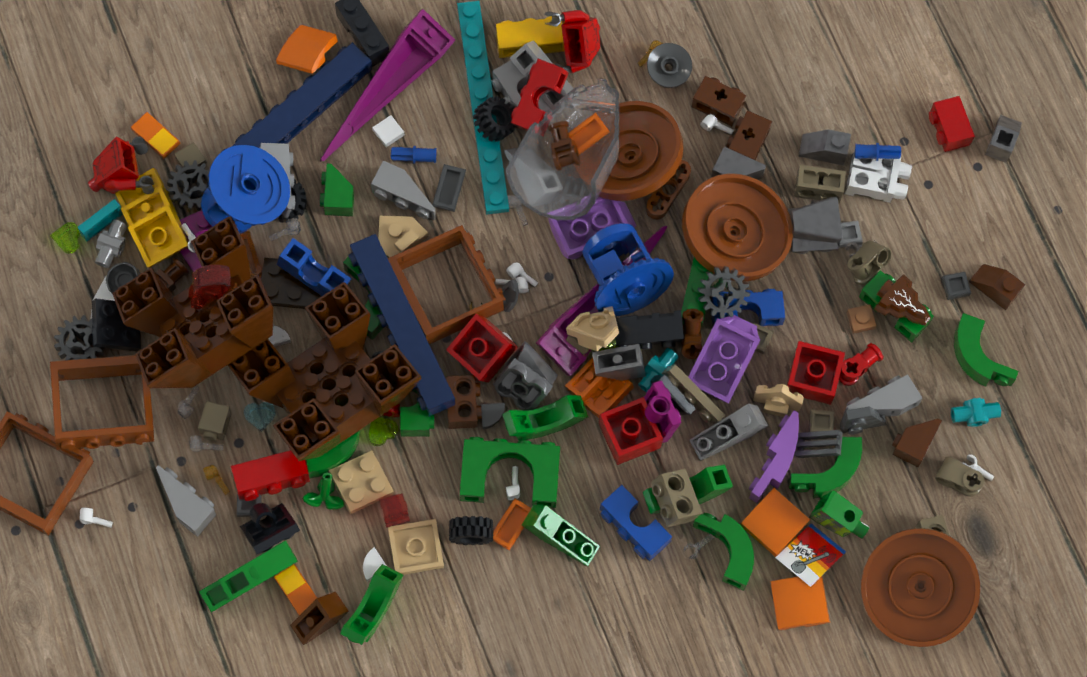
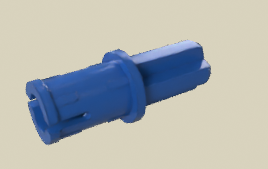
M876 143V145L855 144V159L868 158L875 159L876 161L878 159H900L901 147L879 145V143Z
M413 146V148H391V160L413 161V164L415 162L436 163L437 148H416V146Z

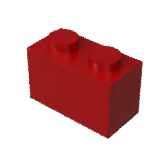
M960 96L933 103L929 112V120L936 127V138L938 144L943 146L944 151L947 152L971 145L975 135Z

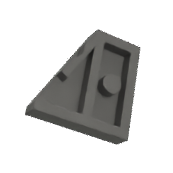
M868 406L846 410L839 425L841 432H848L850 435L861 433L863 429L885 426L886 420L884 415H879L878 411Z

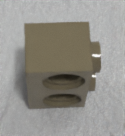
M800 165L796 175L794 197L816 200L837 197L838 203H840L844 193L846 171Z
M686 469L662 473L651 482L652 492L658 501L661 516L665 520L667 527L692 522L702 514Z

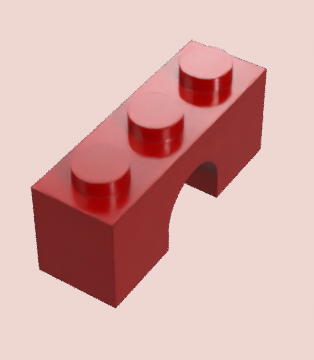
M538 58L536 64H533L530 69V78L527 85H524L521 90V100L518 106L513 109L511 123L518 128L542 137L551 115L539 108V98L547 91L560 94L569 73L562 67Z

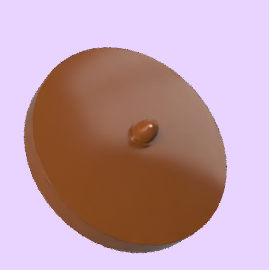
M628 101L609 106L597 113L610 133L579 155L580 165L574 164L581 182L589 191L604 199L628 201L655 192L671 179L680 165L684 147L678 124L668 111L653 103Z
M742 174L714 176L697 187L684 207L682 230L685 242L696 260L713 274L715 273L714 267H718L720 271H723L724 266L729 267V272L735 268L738 270L737 276L740 274L745 276L742 282L761 279L772 273L782 263L791 248L793 226L785 204L770 187L755 178Z
M911 528L889 536L874 549L863 570L861 594L868 616L886 636L905 645L928 647L949 641L962 632L970 623L980 599V578L973 558L956 539L934 529Z

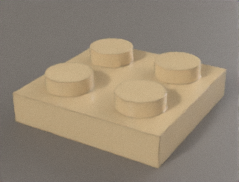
M369 451L329 470V473L332 474V481L350 514L385 499L394 493L373 451Z
M436 519L388 527L395 571L405 575L444 568Z

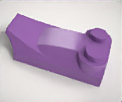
M602 197L585 202L584 209L580 208L579 204L552 214L548 219L562 254L567 259L572 260L581 257L586 242L599 230L618 223L630 224L634 228L636 227L625 202L608 200Z
M735 315L733 317L717 318L688 376L690 380L702 392L729 404L760 342L757 326Z

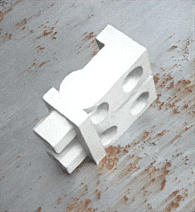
M854 150L845 194L869 196L873 199L889 203L892 198L905 199L908 185L897 183V178L908 180L912 165L901 162V158L878 159V161L868 158L855 159Z

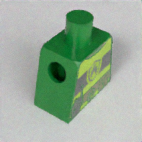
M834 490L819 499L809 516L813 521L841 537L853 533L863 539L870 528L860 521L863 511Z

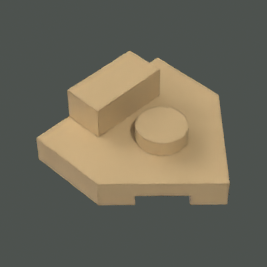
M379 217L378 239L387 258L418 245L428 236V232L413 217Z
M613 306L603 308L604 311L590 314V312L579 314L566 328L567 335L576 337L580 346L597 352L601 347L606 348L619 334Z
M777 384L768 389L767 385H758L753 401L764 403L763 413L784 417L788 413V409L800 411L804 397L798 392L792 394L789 391V387L785 384Z

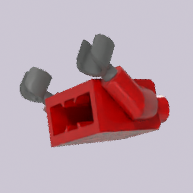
M581 10L562 12L561 15L555 12H546L544 15L552 16L551 22L545 23L546 25L556 27L561 21L563 23L561 27L567 66L554 65L562 67L571 74L589 67L601 46L599 37L600 26L597 19L589 17L587 13Z
M116 136L93 161L94 177L88 181L89 187L95 192L104 189L111 194H115L118 191L136 190V188H141L145 194L153 193L152 185H154L151 177L145 175L139 181H136L139 178L135 151L139 155L148 152L144 139L138 136L132 140V143H129V141H124Z

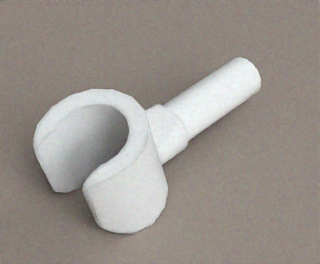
M712 114L707 115L700 124L706 131H710L713 127L730 135L734 131L718 122L717 118Z
M184 223L181 227L189 239L188 249L191 252H195L191 241L196 237L187 224Z
M513 263L506 270L512 279L520 275L532 286L535 287L538 284L537 281L524 272L519 263Z
M524 277L515 278L519 293H527L529 291L527 280ZM496 279L495 284L505 285L510 280Z
M967 455V460L973 463L969 467L979 471L983 477L992 481L994 476L977 465L976 457L974 455Z
M517 466L512 467V486L505 487L508 500L520 497Z
M80 509V521L82 524L94 523L112 527L113 522L93 517V509Z

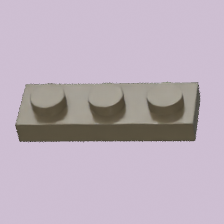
M676 364L668 366L662 372L699 411V416L705 422H719L725 416Z

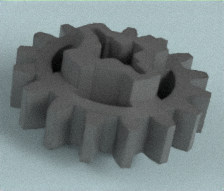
M194 160L193 165H189L187 161H184L183 168L176 165V172H170L169 177L171 179L167 180V186L171 188L168 189V195H174L172 202L179 201L180 209L187 205L188 211H191L193 206H196L198 211L201 210L202 196L207 189V185L203 183L202 178L204 177L208 184V174L210 172V169L205 170V163L199 167L196 160ZM197 180L196 186L191 188L188 192L189 186H191ZM177 184L178 187L182 188L183 194L179 192Z
M724 266L723 271H720L718 267H714V274L707 271L708 279L700 280L704 287L698 288V291L703 293V296L698 298L699 301L706 302L703 308L705 310L711 308L710 314L713 316L718 312L720 318H724L725 313L733 317L734 310L741 313L742 311L739 306L741 304L747 305L748 303L744 300V297L750 296V293L745 291L749 284L747 282L742 283L745 276L743 274L737 276L738 270L735 268L729 272V267ZM719 278V281L714 286H711V284ZM730 278L736 281L738 288L732 287ZM725 287L729 292L724 294L723 297L719 294V291H723ZM709 296L717 299V306L711 302ZM733 299H736V301H735L732 305L729 306V303H730Z
M85 315L82 316L81 320L73 316V322L70 323L65 320L66 327L57 328L60 335H55L54 339L59 343L54 346L57 351H60L58 355L61 359L96 358L97 354L104 355L101 347L92 348V318L88 322ZM76 336H77L79 339H81L82 341H84V343H85L86 346H84V345H83L82 343H80V342H77L78 340H77Z

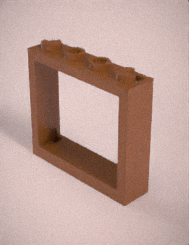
M463 225L388 258L429 344L462 330L475 314L488 318L504 311L503 301L506 299L500 287L496 288L494 284L495 277L491 269L486 270L483 264L485 259L480 250L476 251L473 246L475 244L474 238L469 232L466 233ZM461 244L491 301L432 328L402 270Z
M136 355L50 362L56 450L69 449L71 451L75 448L84 447L96 449L100 446L108 445L120 447L124 444L136 443L142 445L144 442H154L151 392L146 384ZM142 375L146 425L62 432L59 381Z
M8 411L0 422V449L13 428L56 449L55 436L49 434V430L39 423H36L35 426L27 422L28 418L22 414L16 413L13 415ZM75 448L71 451L69 449L58 450L77 460L80 464L46 519L1 495L0 510L49 536L94 462L89 455L90 452L84 448Z

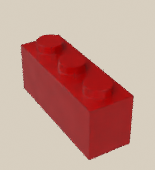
M291 450L231 466L239 500L251 501L257 499L259 494L268 493L273 495L280 493L282 489L289 487L300 488L310 482L305 460L298 461Z

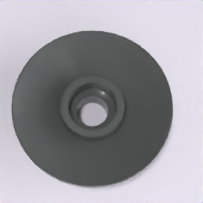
M664 43L654 48L647 60V70L655 83L666 88H674L682 85L689 78L692 72V60L689 53L680 45ZM669 64L672 66V70L667 71L664 66Z

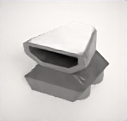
M830 197L801 208L788 209L793 226L792 252L805 254L815 250L830 252L832 249H839L838 242L842 240V229L837 197Z
M524 341L506 362L503 372L493 382V385L501 396L511 397L519 409L523 411L534 410L550 392L558 375Z

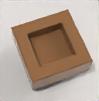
M870 304L851 308L846 312L853 334L872 330L877 326Z

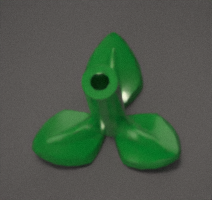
M328 472L323 474L318 483L317 489L319 494L309 492L302 498L306 504L313 507H319L322 501L325 502L327 509L335 510L344 507V501L340 497L330 496L335 491V485L332 481V474Z

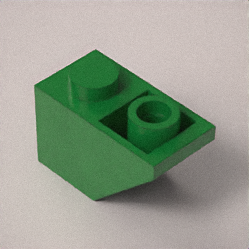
M327 163L326 172L322 171L321 184L325 185V193H320V207H324L325 215L353 216V186L332 164Z

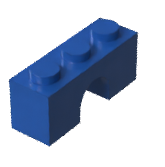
M292 238L280 254L277 262L280 268L321 296L343 282L349 286L352 279L333 265L327 268L319 264L312 257V251L294 238Z
M765 289L762 292L753 293L751 290H745L750 293V296L744 297L748 304H741L739 306L741 311L751 310L755 312L761 326L783 325L785 320L783 291ZM725 291L719 292V294L722 295L723 297H724V294L728 293V292H725ZM712 297L711 302L717 306V299ZM733 299L729 303V306L732 305L736 301V299ZM734 310L733 315L738 316L739 312ZM718 312L714 316L711 315L712 326H714L717 318L721 319Z
M621 485L601 503L600 515L608 524L612 522L618 528L617 533L625 541L629 540L635 546L633 548L634 551L642 559L646 557L650 562L671 542L672 536L656 519L646 527L634 525L630 520V514L637 508L638 501Z

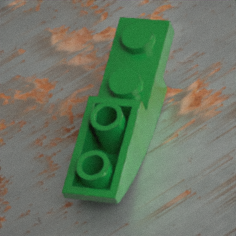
M285 540L200 590L199 593L209 610L213 612L295 564L298 560Z

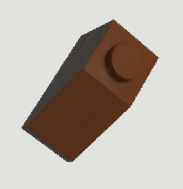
M983 264L969 280V283L1004 310H1007L1025 286L1022 281L1009 271Z
M937 418L907 427L903 434L898 433L892 443V446L896 447L892 455L919 467L942 420Z
M335 591L317 598L290 626L301 643L305 645L336 625L349 610Z

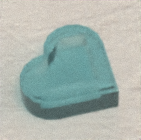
M263 402L260 405L251 403L244 409L245 419L260 432L268 426L276 414L274 406L268 402Z

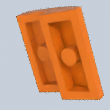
M300 25L283 45L276 62L279 65L313 74L326 62L324 54L338 42L337 36L334 33Z
M592 357L565 385V388L572 395H580L584 406L599 418L601 413L614 409L634 386L629 380L621 381L596 376Z
M773 488L740 525L776 557L808 524L810 519L778 490Z
M822 576L811 587L799 577L770 581L779 630L830 623Z

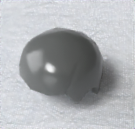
M127 262L114 265L108 271L106 277L108 290L113 293L141 273L134 265Z

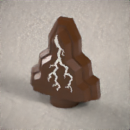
M904 274L894 283L887 280L877 293L881 300L874 310L884 316L890 314L897 319L905 317L912 323L924 326L931 319L926 307L918 301V293L912 288V281Z

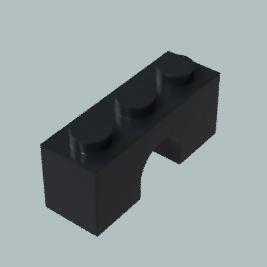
M339 0L336 2V16L347 33L352 32L359 49L371 60L372 67L383 62L389 52V45L360 0Z

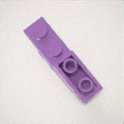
M795 410L790 416L787 414L784 416L779 424V427L782 429L778 435L773 433L766 444L769 447L766 455L770 458L767 459L761 469L764 471V474L760 479L756 477L749 487V490L752 491L749 499L758 503L769 485L776 489L780 487L792 462L799 431L798 412Z

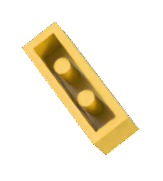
M552 16L538 20L528 18L518 22L507 20L496 24L499 58L511 57L522 46L533 40L544 53L565 52L561 27L562 21L556 27L545 24L551 22Z

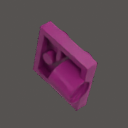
M661 380L653 383L644 396L648 405L645 408V416L650 422L657 424L663 437L662 443L669 441L681 424V416L679 411L674 408L668 388H665Z

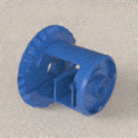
M250 145L229 147L222 151L210 166L208 188L203 193L201 208L205 219L212 227L231 216L239 233H244L257 224L263 225L272 222L283 213L290 198L288 176L278 160L263 149Z
M618 223L599 230L586 242L583 248V257L599 284V291L596 292L594 299L595 306L599 312L604 311L603 308L613 306L615 317L638 311L658 299L668 289L673 280L674 271L669 262L659 258L652 259L637 231L630 224ZM638 248L640 252L631 256L633 262L628 266H623L619 257L623 254L626 255L628 252L631 255Z

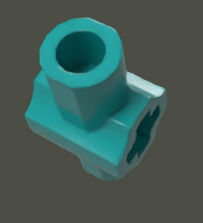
M666 348L660 357L655 355L644 368L646 377H643L638 386L647 393L652 386L650 380L655 375H662V372L668 366L673 365L679 356L669 348Z
M973 398L964 401L963 406L951 408L953 423L967 422V426L978 427L987 424L991 418L1001 417L999 402L985 403V400L981 398Z

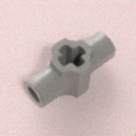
M113 220L109 231L103 230L100 233L96 245L99 253L95 260V263L99 266L109 268L114 256L119 258L122 255L126 243V238L123 237L127 228L125 223Z

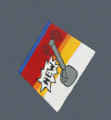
M811 523L775 558L811 587L846 551Z

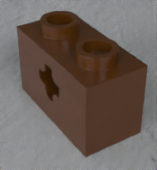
M705 76L693 97L691 107L707 115L712 114L717 120L733 126L744 106L746 95L738 88H730L724 85L717 78Z
M747 110L744 118L739 117L735 125L737 132L735 136L730 135L725 147L756 160L770 132L773 121Z

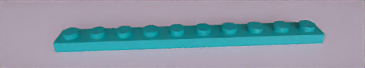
M480 1L457 3L472 116L476 114L474 111L477 106L493 97ZM491 113L493 120L497 123L496 116ZM474 125L486 215L509 212L500 141H489V136L487 138L482 137L484 133H479L477 131L479 126Z

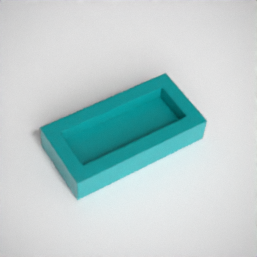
M115 199L77 227L86 242L109 226L113 220L123 215L120 209L121 206Z

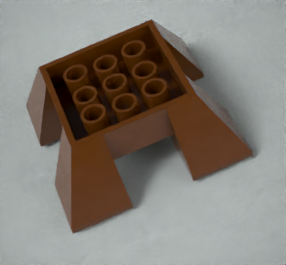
M231 216L218 222L215 226L191 241L203 271L207 274V276L201 278L192 286L174 297L151 267L112 293L122 321L126 326L160 337L135 354L149 388H193L273 336L272 303L258 275L250 277L246 246Z
M345 282L305 307L306 312L322 338L321 341L286 363L273 344L267 339L227 365L250 396L281 407L286 411L288 416L274 424L273 427L298 461L321 457L398 405L422 379L395 344L373 359H370L364 352L370 313Z

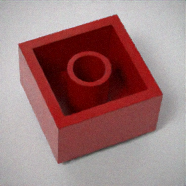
M475 314L446 351L478 380L489 383L518 346L487 318Z
M798 341L787 382L789 391L792 394L798 392L806 399L831 405L836 394L845 352Z
M644 397L599 415V427L617 465L658 450L662 446L663 437L657 424L650 422L645 416V408L648 405Z

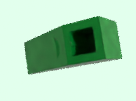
M533 505L522 523L524 528L539 539L585 566H589L600 548L597 543L546 505Z

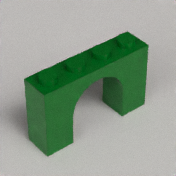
M481 437L464 439L460 501L484 503L485 482L488 470L496 462L512 458L525 463L532 472L534 480L532 507L533 505H546L549 508H556L560 446H556L552 442H542L541 445L532 444V442L527 440L511 443L501 438H496L493 441H484Z

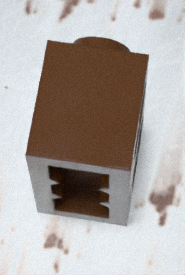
M474 375L446 376L447 383L455 397V405L448 408L449 429L477 428V420H482L481 405L476 406V397H481L480 383H475ZM460 387H467L470 391L463 395L458 393L457 390ZM463 409H467L471 412V415L461 417L458 413Z

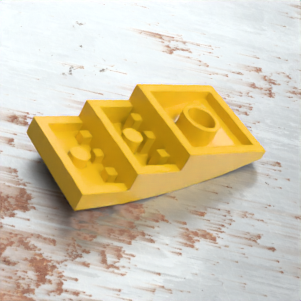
M155 168L139 175V178L136 179V181H139L145 175L151 177L154 185H152L153 193L145 194L141 188L115 193L122 206L120 209L129 225L128 229L148 268L188 247V240L181 227L182 224Z

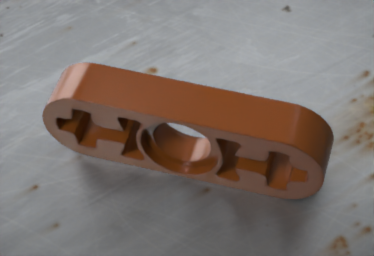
M681 160L675 174L663 185H672L675 188L673 194H665L662 191V186L651 195L646 206V212L650 218L656 220L663 218L689 180L691 166L687 161ZM684 168V173H681L676 181L674 178L676 177L677 170ZM661 198L663 200L661 210L653 211V206H656Z

